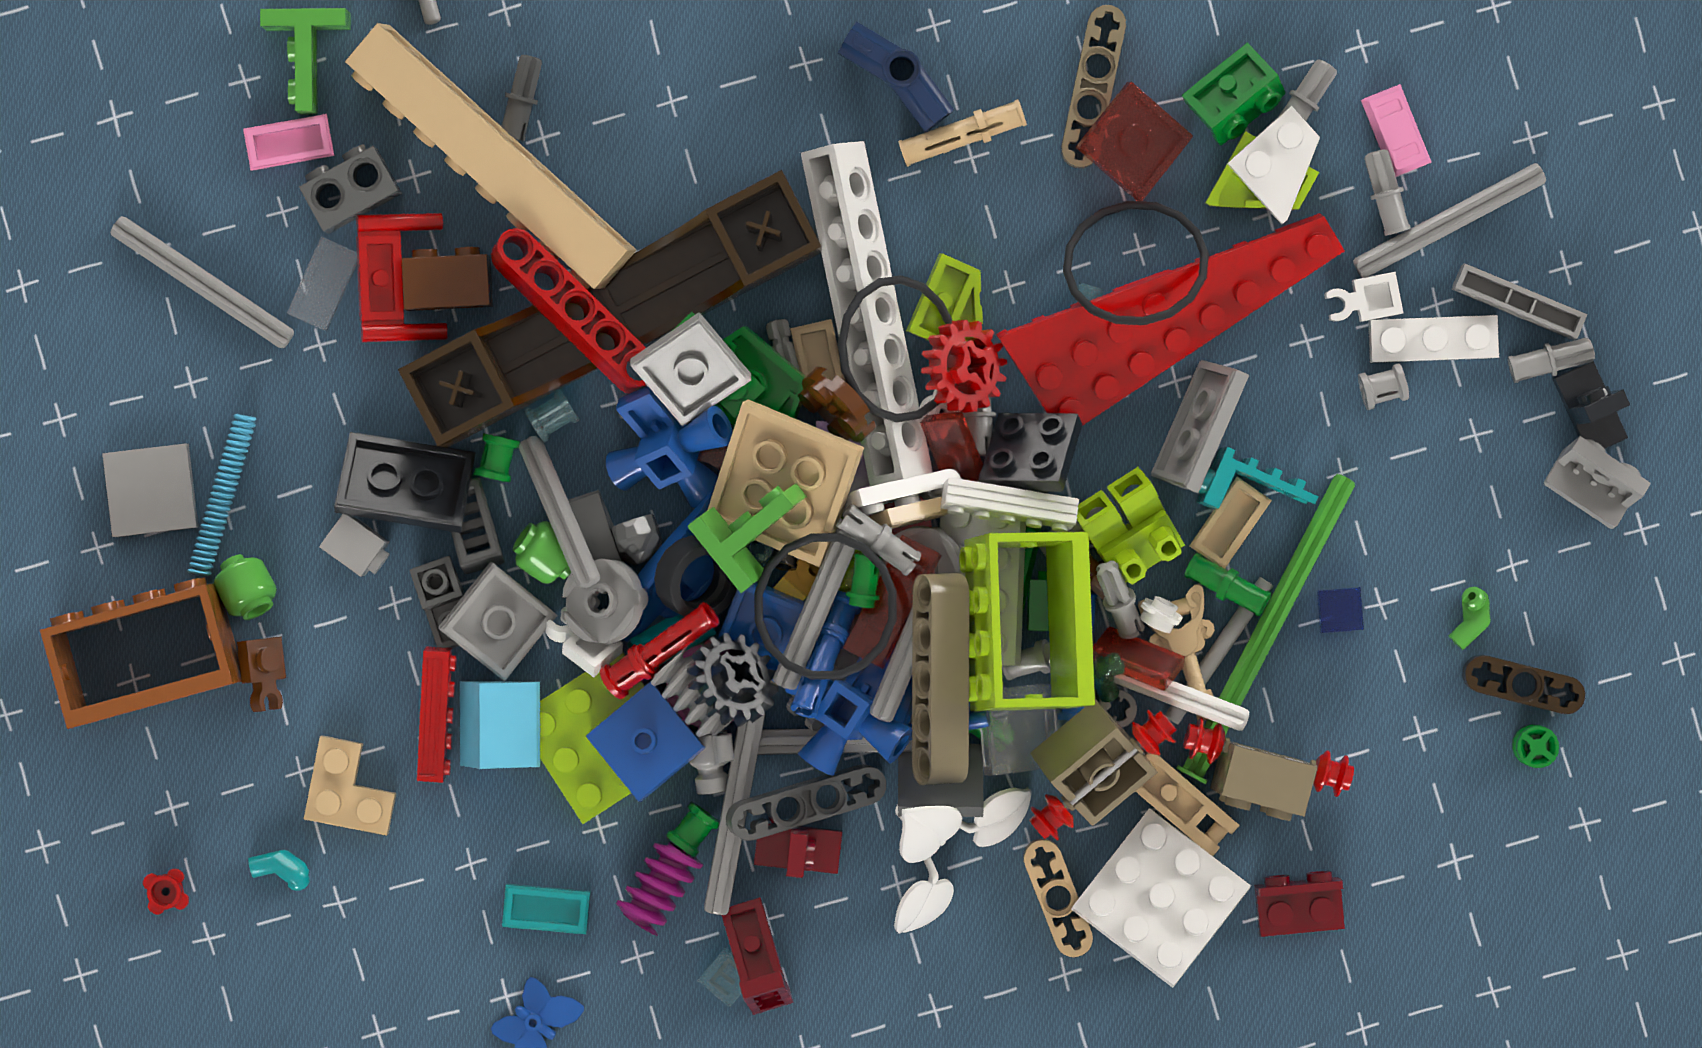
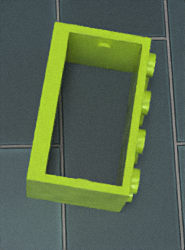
M1089 532L988 533L965 539L964 547H961L959 552V566L961 572L965 573V578L969 585L970 711L1069 709L1094 706ZM1046 547L1051 698H1043V694L1025 695V698L1003 699L998 548Z

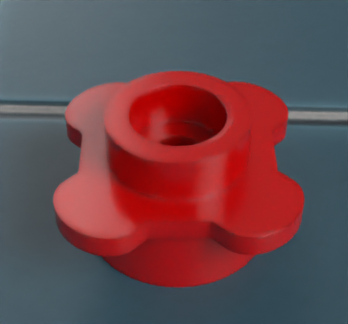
M173 868L167 874L156 875L150 873L144 878L143 886L147 889L148 909L150 912L159 915L166 909L175 907L178 910H182L187 907L189 896L184 893L182 882L185 876L181 870ZM163 888H169L170 894L164 895L162 893Z

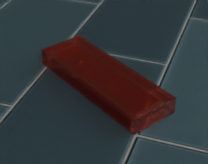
M904 535L900 537V540L922 554L919 561L914 560L916 566L907 576L903 575L900 570L887 562L886 564L897 591V621L886 648L871 662V664L881 669L884 668L913 607V585L915 579L921 574H933L942 556L940 553ZM881 576L878 580L876 594L880 595V600H875L874 608H863L843 647L845 651L861 659L879 643L888 620V591Z

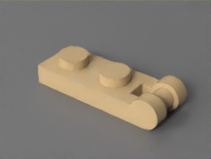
M1146 752L1145 756L1158 773L1135 792L1198 846L1214 856L1220 849L1218 846L1219 842L1228 832L1232 835L1240 825L1160 756ZM1208 814L1215 822L1204 834L1196 826Z

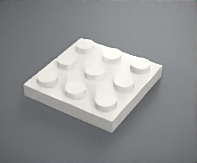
M1149 808L1072 906V911L1173 988L1248 892L1251 885Z

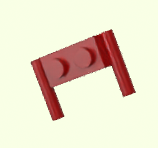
M442 213L357 215L356 227L358 236L356 237L361 341L447 340L446 323L404 324L400 231L442 230Z

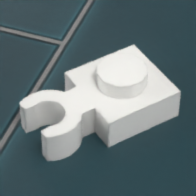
M1396 272L1352 280L1353 293H1348L1343 289H1332L1324 294L1325 299L1337 297L1343 302V310L1340 313L1328 315L1330 321L1344 320L1352 311L1358 310L1360 322L1403 314Z
M564 607L563 609H561L560 620L563 623L567 624L563 611H567V608ZM550 619L546 622L547 636L555 642L563 643L562 654L592 677H595L603 666L610 664L622 653L623 643L621 641L615 644L588 642L576 636L568 625L559 626Z

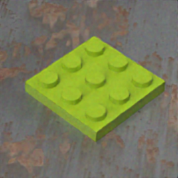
M623 650L609 665L612 666L626 656ZM584 672L540 701V759L582 824L631 794L630 790L587 739L586 735L645 686L643 681L630 688L629 695L621 700L613 696L606 688L601 679L600 672L595 677Z

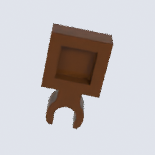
M282 636L238 641L242 684L252 683L253 692L250 697L252 711H266L265 697L269 701V710L281 709L283 699L280 691L277 689L276 680L286 678Z

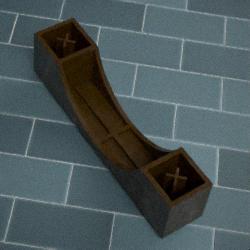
M780 170L705 209L674 231L634 253L605 288L593 289L590 286L587 290L643 345H646L671 332L691 312L695 315L699 312L701 315L710 312L821 254L822 246L783 171ZM575 303L565 304V311L568 317L577 321L584 319V312L579 305ZM534 305L496 322L474 329L398 369L437 446L447 448L598 370ZM607 333L596 334V342L600 348L608 351L614 350V340Z

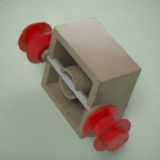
M1095 699L1094 706L1084 707L1030 752V755L1051 784L1063 795L1061 801L1057 796L1046 794L1047 805L1039 810L1033 806L1030 807L1034 816L1029 821L1044 839L1052 835L1058 841L1057 829L1062 825L1070 828L1074 827L1073 814L1070 810L1074 811L1076 809L1094 826L1158 773L1143 753L1145 751L1142 748L1149 754L1160 756L1159 745L1163 741L1167 740L1176 743L1171 735L1177 729L1161 710L1154 715L1148 709L1149 720L1143 725L1132 722V734L1137 739L1135 741Z
M1201 717L1196 725H1188L1184 737L1183 748L1189 749L1190 759H1193L1198 752L1206 754L1209 764L1217 759L1210 789L1220 794L1219 801L1225 802L1226 805L1249 811L1252 803L1261 805L1259 811L1278 819L1291 821L1293 814L1305 817L1313 785L1316 792H1320L1325 785L1333 787L1334 796L1338 797L1342 790H1349L1353 780L1354 766L1348 765L1349 758L1347 755H1344L1339 762L1331 760L1330 751L1326 750L1316 761L1311 760L1308 763L1304 760L1231 742L1230 738L1225 737L1222 724L1217 723L1213 729L1206 728Z

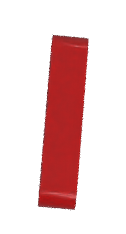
M519 228L508 229L502 233L492 248L491 259L495 268L620 390L630 394L647 386L643 380L638 381L631 378L626 369L630 359L646 347L531 234ZM507 243L516 244L522 250L523 258L521 260L510 259L504 253L503 245ZM544 273L550 276L554 285L553 289L542 290L535 283L534 275ZM575 303L579 305L584 312V319L577 321L568 317L565 311V304ZM607 333L614 340V350L608 351L600 348L596 342V334Z

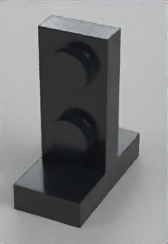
M1594 361L1552 379L1578 437L1581 436L1584 439L1593 440L1604 449L1628 438L1616 412L1630 406L1624 389L1610 391L1609 386L1604 385Z

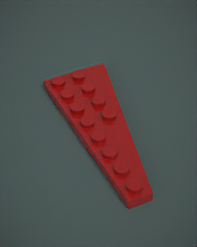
M1319 213L1275 229V232L1250 242L1243 241L1234 244L1231 249L1209 256L1207 279L1194 301L1171 318L1147 325L1114 324L1090 314L1077 302L1070 305L1071 308L1046 317L1044 315L1031 319L1032 322L1008 331L1004 329L997 333L996 336L1046 413L1078 414L1083 426L1345 250L1326 218ZM1200 257L1194 259L1195 262L1174 270L1167 269L1112 289L1113 292L1092 299L1090 302L1094 306L1117 316L1144 317L1168 310L1190 291L1199 274Z

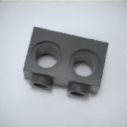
M364 144L359 145L342 155L343 163L332 169H329L327 165H323L305 175L307 182L299 186L323 232L330 234L356 220L357 215H365L402 194L376 147L372 146L366 149ZM373 165L378 171L376 183L371 187H360L357 182L358 171L363 166ZM330 185L337 186L341 193L339 203L332 208H324L320 203L321 191Z

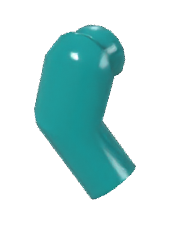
M279 850L248 858L253 878L275 873L285 882H288V887L294 891L303 890L309 885V869L306 863L290 851Z

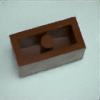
M480 247L454 248L455 256H438V249L412 250V258H402L404 309L407 311L493 307L491 257L488 254H480Z

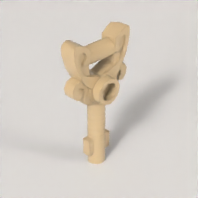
M1196 584L1190 588L1185 598L1171 601L1178 607L1177 613L1181 616L1191 614V620L1180 629L1172 628L1170 633L1159 631L1148 625L1155 632V634L1150 636L1149 646L1151 650L1157 653L1165 651L1166 656L1169 658H1179L1187 686L1213 696L1211 689H1205L1196 653L1204 648V639L1212 637L1215 630L1214 624L1210 620L1202 619L1204 614V591L1200 584ZM1140 600L1138 602L1140 614H1142L1144 610L1141 607L1142 602H1144V600ZM1196 715L1197 720H1198L1200 717L1203 718V721L1209 720V719L1204 718V717H1202V716Z

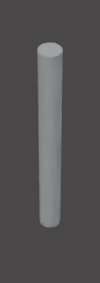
M1259 577L1254 584L1269 592L1273 588V585L1262 577ZM1239 606L1200 662L1199 667L1205 685L1253 617L1254 613ZM1171 705L1165 716L1178 725L1187 711Z

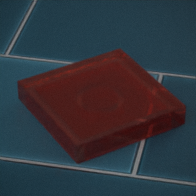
M1131 81L1124 85L1077 144L1076 148L1137 202L1144 200L1193 138V135Z

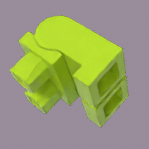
M1139 466L1107 486L1127 524L1123 523L1117 509L1102 490L1078 504L1077 522L1083 532H1089V541L1100 558L1105 563L1109 561L1118 563L1125 582L1132 585L1144 578L1147 569L1161 560L1169 562L1180 555L1181 548L1185 546L1160 502L1159 495L1153 484ZM1140 485L1122 497L1124 490L1128 486ZM1097 507L1104 508L1098 513L1091 516L1090 518L1086 519L1088 513L1092 509Z

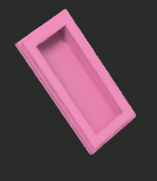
M1400 84L1361 100L1380 150H1388L1396 177L1432 163Z
M327 114L243 129L251 171L334 156Z

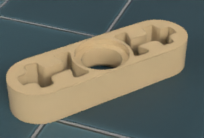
M1036 839L1027 845L1023 854L1026 870L1057 948L1066 956H1081L1092 945L1093 935L1089 923L1082 917H1070L1075 930H1084L1085 936L1079 939L1081 946L1073 948L1070 943H1062L1061 938L1067 935L1064 923L1061 921L1054 925L1052 919L1065 917L1073 912L1072 906L1079 898L1058 846L1048 839ZM1043 847L1045 852L1053 851L1055 857L1049 860L1053 874L1062 870L1064 877L1049 879L1042 886H1039L1037 879L1046 877L1039 864H1031V859L1036 857L1035 849ZM1053 886H1063L1070 893V901L1063 909H1052L1046 903V893Z

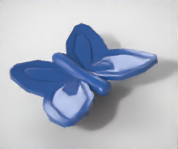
M530 977L526 981L522 994L524 1007L517 1006L515 1008L517 1016H506L492 1025L491 1031L492 1034L502 1041L515 1044V1048H547L542 1034L549 1040H552L556 1035V1032L548 1026L562 1028L575 1022L583 1013L584 1007L583 1004L574 998L562 995L551 997L546 987L537 978Z

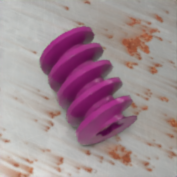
M669 842L668 845L654 843L653 848L660 856L659 859L645 857L643 860L651 870L650 873L636 871L634 874L641 887L637 888L627 885L625 890L632 898L631 902L617 900L616 905L625 917L655 936H658V933L651 924L664 926L667 922L660 909L674 911L676 908V904L669 895L683 897L686 892L678 881L692 883L695 878L688 866L701 869L703 866L700 860L692 857L672 842Z

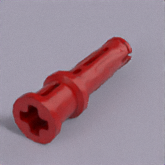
M703 602L698 608L671 625L644 646L642 644H634L628 649V655L612 666L606 664L600 669V676L604 685L613 696L622 700L629 695V689L644 678L647 680L652 679L658 672L659 665L686 648L710 629L718 626L719 619L716 613L707 603Z

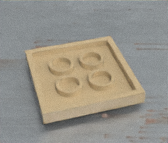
M747 399L742 402L708 510L715 507L727 524L730 525L747 511L754 516L762 510L763 507L758 501L778 485L784 492L797 483L807 497L755 540L781 550L784 545L811 533H835L837 529L836 524L841 518L864 447ZM812 542L788 554L820 567L831 542Z

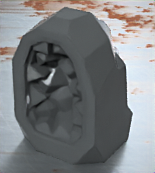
M653 514L638 517L611 527L618 550L622 554L624 561L633 565L649 561L664 543Z

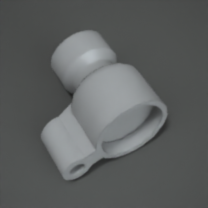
M721 730L713 738L711 733L698 737L706 748L689 761L690 765L697 768L699 773L695 778L697 794H715L725 792L728 774L724 772L723 767L727 762L735 760L732 734L727 733V730Z

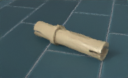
M1014 100V102L986 112H982L979 109L973 111L974 116L938 127L903 141L899 140L906 166H911L913 163L947 153L979 140H983L986 143L992 141L991 136L1022 125L1026 126L1027 123L1019 100Z

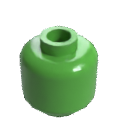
M541 521L536 525L529 523L520 533L513 546V551L516 553V565L544 584L552 583L558 577L565 580L571 574V571L551 523L548 521Z
M239 554L228 558L220 565L222 571L216 576L214 585L230 615L235 617L242 616L244 620H251L263 615L272 608V600L277 593V589L261 559L255 557L244 558L243 555Z

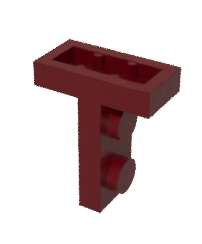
M799 826L757 839L754 865L787 868L786 876L803 878L804 870L838 874L842 831Z
M761 898L730 906L729 912L721 916L741 981L739 985L742 996L752 1014H759L794 1003L790 988L783 974Z

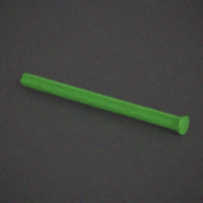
M1336 474L1333 477L1219 699L1241 706L1355 487V483L1351 479L1341 474ZM1207 720L1204 726L1213 729L1217 722ZM1222 725L1226 735L1229 727ZM1198 752L1193 759H1190L1188 756L1184 766L1177 765L1176 769L1206 784L1208 780L1203 777L1210 764L1207 762L1206 754Z

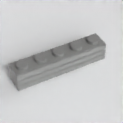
M1468 264L1461 265L1451 288L1456 292L1571 340L1578 339L1588 315Z

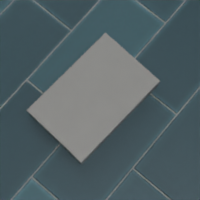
M1204 360L1199 361L1153 467L1151 476L1199 493L1247 382L1248 374Z

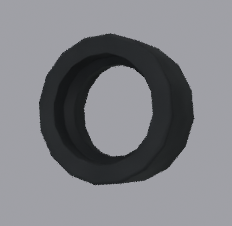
M692 535L677 540L663 553L657 563L654 577L656 593L663 605L683 617L698 608L703 602L707 603L718 616L730 605L737 588L714 559L713 578L707 590L700 597L691 601H685L681 597L680 583L682 574L687 566L697 557L703 555L711 557L699 540Z

